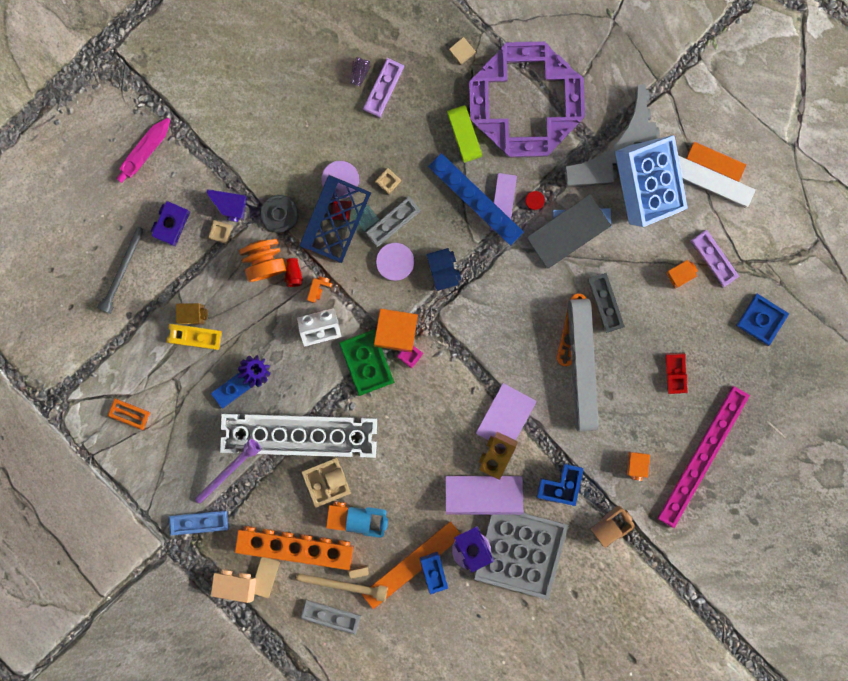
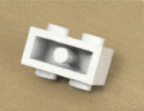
M334 308L297 318L304 347L341 337Z

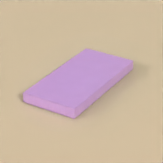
M446 476V515H523L522 476H502L498 480L492 476Z

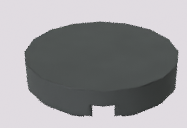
M274 195L268 198L260 210L264 226L276 233H285L291 230L296 225L299 217L295 202L284 195Z

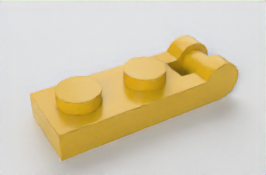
M169 324L168 329L170 333L166 343L215 350L220 349L222 331ZM177 331H182L181 339L177 338Z

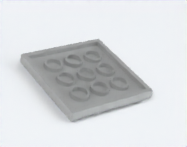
M523 513V515H491L485 537L491 546V555L494 562L476 570L474 580L549 600L568 524Z

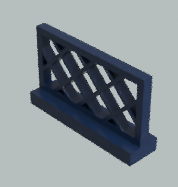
M328 174L299 246L342 263L371 192ZM337 184L345 185L348 194L337 197L335 192ZM356 192L366 194L364 201L355 205L351 194ZM333 193H334V195H335L336 198L333 199V200H331V198H332V196H333ZM350 196L354 206L343 210L339 199ZM337 201L341 211L330 215L328 205ZM355 208L357 218L348 222L344 212ZM342 213L346 224L335 227L331 217ZM330 218L334 229L323 233L320 226L321 222ZM352 223H354V225H353V227H352V230H351V228H350L349 225L352 224ZM348 226L350 231L349 237L341 240L337 230ZM335 231L339 241L328 245L324 235ZM322 236L326 246L320 249L313 247L314 239ZM339 243L343 250L340 258L332 255L330 247Z

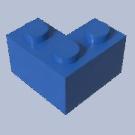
M563 463L559 482L540 478L536 497L576 506L584 468Z

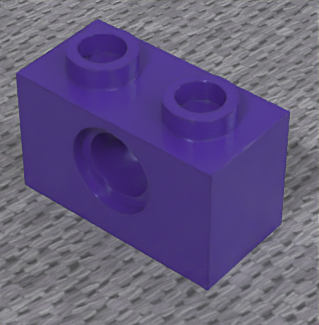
M166 201V204H162L160 207L158 222L155 221L151 228V232H153L152 237L176 247L190 211ZM172 218L174 225L171 228H166L165 221Z
M478 526L454 537L456 540L454 542L455 548L458 552H462L465 558L462 560L467 570L470 569L471 573L494 562ZM470 545H475L478 549L475 556L470 555L468 552Z

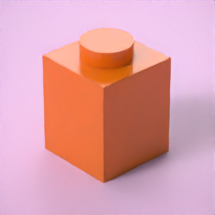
M686 260L665 273L676 289L696 278L698 270L693 262Z
M629 452L626 475L631 476L632 480L642 481L643 477L648 478L650 454Z
M334 501V504L329 505L327 529L346 531L349 506H345V502Z

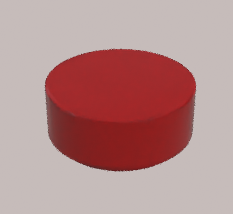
M532 191L527 195L525 203L529 209L536 211L543 207L545 198L541 192Z

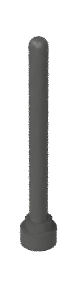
M136 228L105 299L103 298L102 302L99 301L98 309L109 314L112 313L114 308L112 301L143 234V228Z

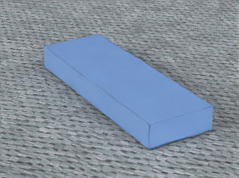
M227 511L169 516L171 536L229 530Z

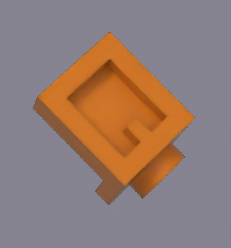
M318 276V279L313 278L307 301L315 303L316 299L320 300L323 289H320V285L332 288V283H329L330 279Z

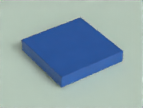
M756 293L736 326L765 345L770 346L789 313Z

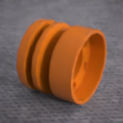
M277 239L256 241L238 250L240 256L249 255L241 260L242 263L252 264V266L244 270L248 282L267 279L286 272L283 259H274L273 257L281 252L280 248L271 249L278 245Z

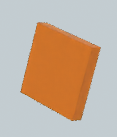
M380 308L374 347L412 352L418 314Z

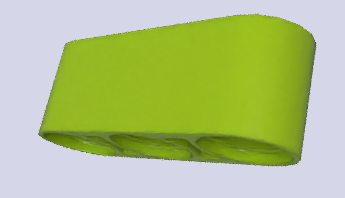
M463 105L448 110L447 115L463 162L466 163L481 158L482 152L466 106Z

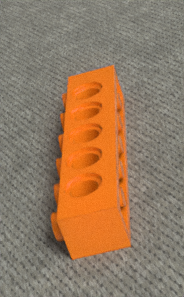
M244 526L243 529L240 528L238 530L235 553L350 570L354 545H350V541L339 540V543L331 542L330 538L325 537L315 540L312 539L311 535L301 534V537H295L291 532L275 534L274 530L263 529L261 532L255 531V527ZM253 537H260L262 545L259 547L254 546L252 543ZM274 539L279 540L281 548H272L271 541ZM293 542L298 543L300 551L293 552L290 549V544ZM316 545L319 548V554L312 555L309 552V547ZM330 548L338 550L339 554L336 558H331L328 555Z

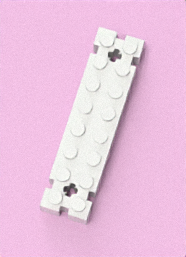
M222 414L221 430H226V437H221L220 453H238L239 449H243L244 444L249 439H254L261 446V451L257 454L353 457V452H360V457L376 458L377 441H372V434H377V418H361V423L354 422V418L247 414L245 419H240V414ZM241 428L244 429L243 432L246 431V436H243V439H240V436L237 435ZM356 432H360L359 435L362 434L363 437L358 443L355 442V439H352V435H355Z

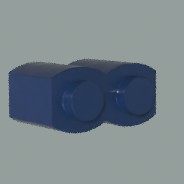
M449 248L426 254L436 291L459 285L458 281H461L459 269H454L453 263L456 262L453 251L450 252Z

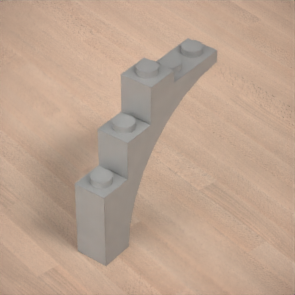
M645 84L637 85L635 88V105L632 118L619 141L595 159L582 164L566 166V188L612 185L617 177L616 168H613L614 165H617L615 151L633 144L660 138L659 127H656V122H648V120H651V111L647 109V101H649L650 96Z

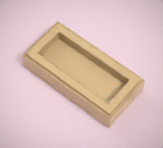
M261 557L255 576L257 579L254 594L269 599L281 561Z

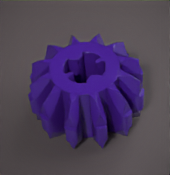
M255 355L254 358L248 356L246 360L243 359L240 362L241 366L238 367L237 371L241 372L238 378L245 379L243 385L249 382L250 388H253L254 385L261 387L262 383L265 384L268 381L267 377L270 376L271 372L267 371L270 365L263 364L265 362L264 358L259 361L258 355Z

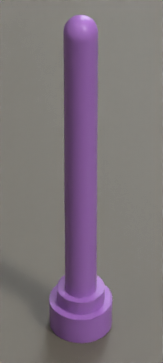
M249 439L244 444L243 452L195 498V501L202 503L248 457L255 456L260 452L261 446L254 439Z

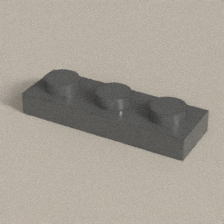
M607 273L589 278L588 282L605 332L609 333L624 328L625 326Z

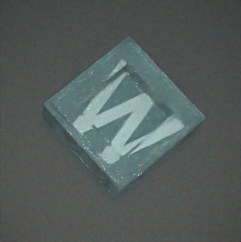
M366 205L359 221V225L364 232L379 221V218L369 205ZM357 213L353 215L355 220L357 218Z

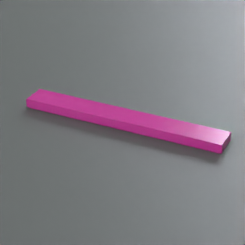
M735 386L731 387L657 519L675 528L750 397L749 394Z

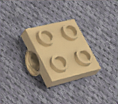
M338 457L302 471L315 508L351 494Z

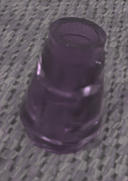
M358 57L355 58V61L352 63L351 84L361 87L371 67L369 66L370 61Z

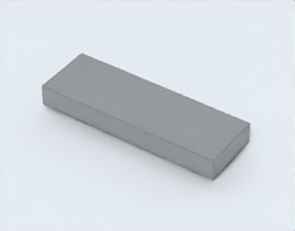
M408 196L366 231L365 234L378 248L420 213L421 210Z
M306 599L300 619L356 635L361 615Z

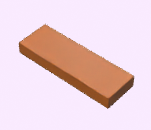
M693 142L686 158L737 182L740 181L747 165L697 142Z

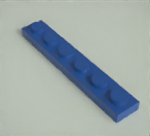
M442 153L428 166L510 246L524 233L519 226Z

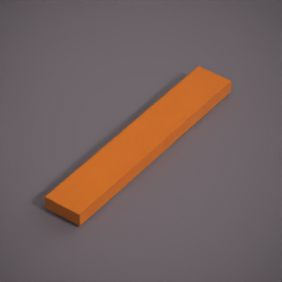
M450 521L370 587L387 586V599L422 570L420 557L435 552L441 555L454 544V537L461 533ZM361 594L373 609L382 603V601H377V598H373L372 595Z

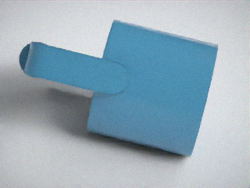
M349 507L346 532L361 533L371 537H383L384 531L387 530L388 526L387 511L370 507L365 509ZM371 515L382 516L380 520L381 531L370 530Z

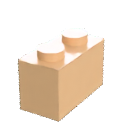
M221 569V572L214 573L212 597L245 603L254 600L257 578L251 577V574L240 572L239 575L232 574L233 571Z

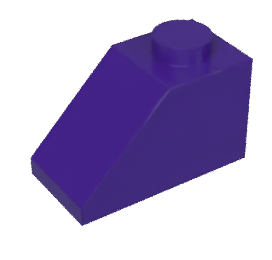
M207 189L208 196L221 214L227 217V221L238 222L239 219L244 220L247 203L245 195Z

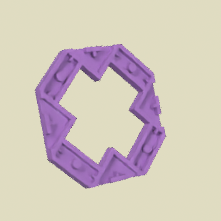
M545 41L506 42L496 55L469 81L471 122L509 158L547 157L585 117L584 78L575 72L560 55H557ZM545 62V81L564 80L565 117L546 118V137L509 138V118L489 119L488 82H507V63Z

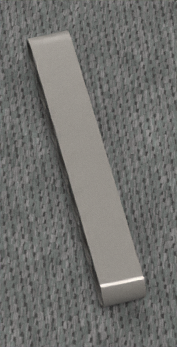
M588 298L573 299L568 301L575 426L577 432L598 430V407L591 302Z

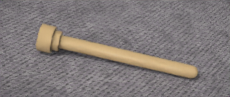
M304 574L296 576L297 581L372 595L373 598H377V601L385 602L387 596V586L379 585V587L375 586V588Z

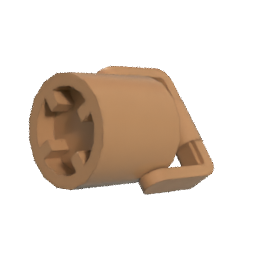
M616 506L602 520L592 526L590 530L601 545L606 548L617 539L634 529L635 525L629 512L621 506ZM620 512L623 519L628 523L621 530L612 520Z

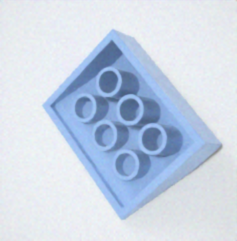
M674 135L633 144L615 151L630 225L645 227L688 209Z

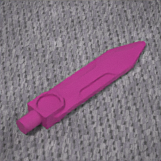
M169 118L153 125L119 168L122 172L116 178L119 182L123 183L127 176L131 178L136 174L163 141L170 124Z

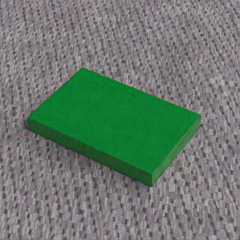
M375 329L339 342L358 396L395 383L382 348L374 347Z

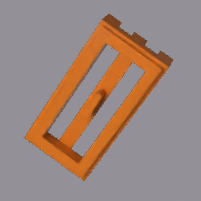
M114 398L107 416L144 430L151 412ZM120 404L122 406L145 414L144 418L131 412H128L126 410H123L121 408L116 407V405ZM114 410L142 421L141 425L113 414Z

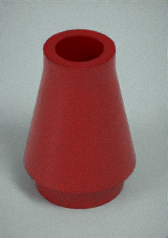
M298 258L287 259L284 282H286L287 287L301 286L303 277L298 264Z

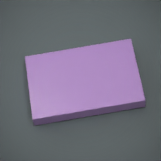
M503 383L476 434L489 440L490 436L495 437L496 433L499 432L516 440L537 401ZM496 444L501 448L505 449V446L503 444Z

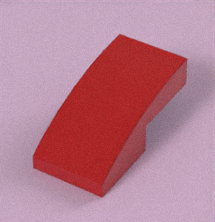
M684 352L665 353L668 394L688 393L686 354Z

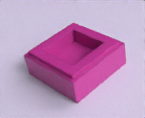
M413 346L412 352L401 351L397 357L410 368H413L424 353Z

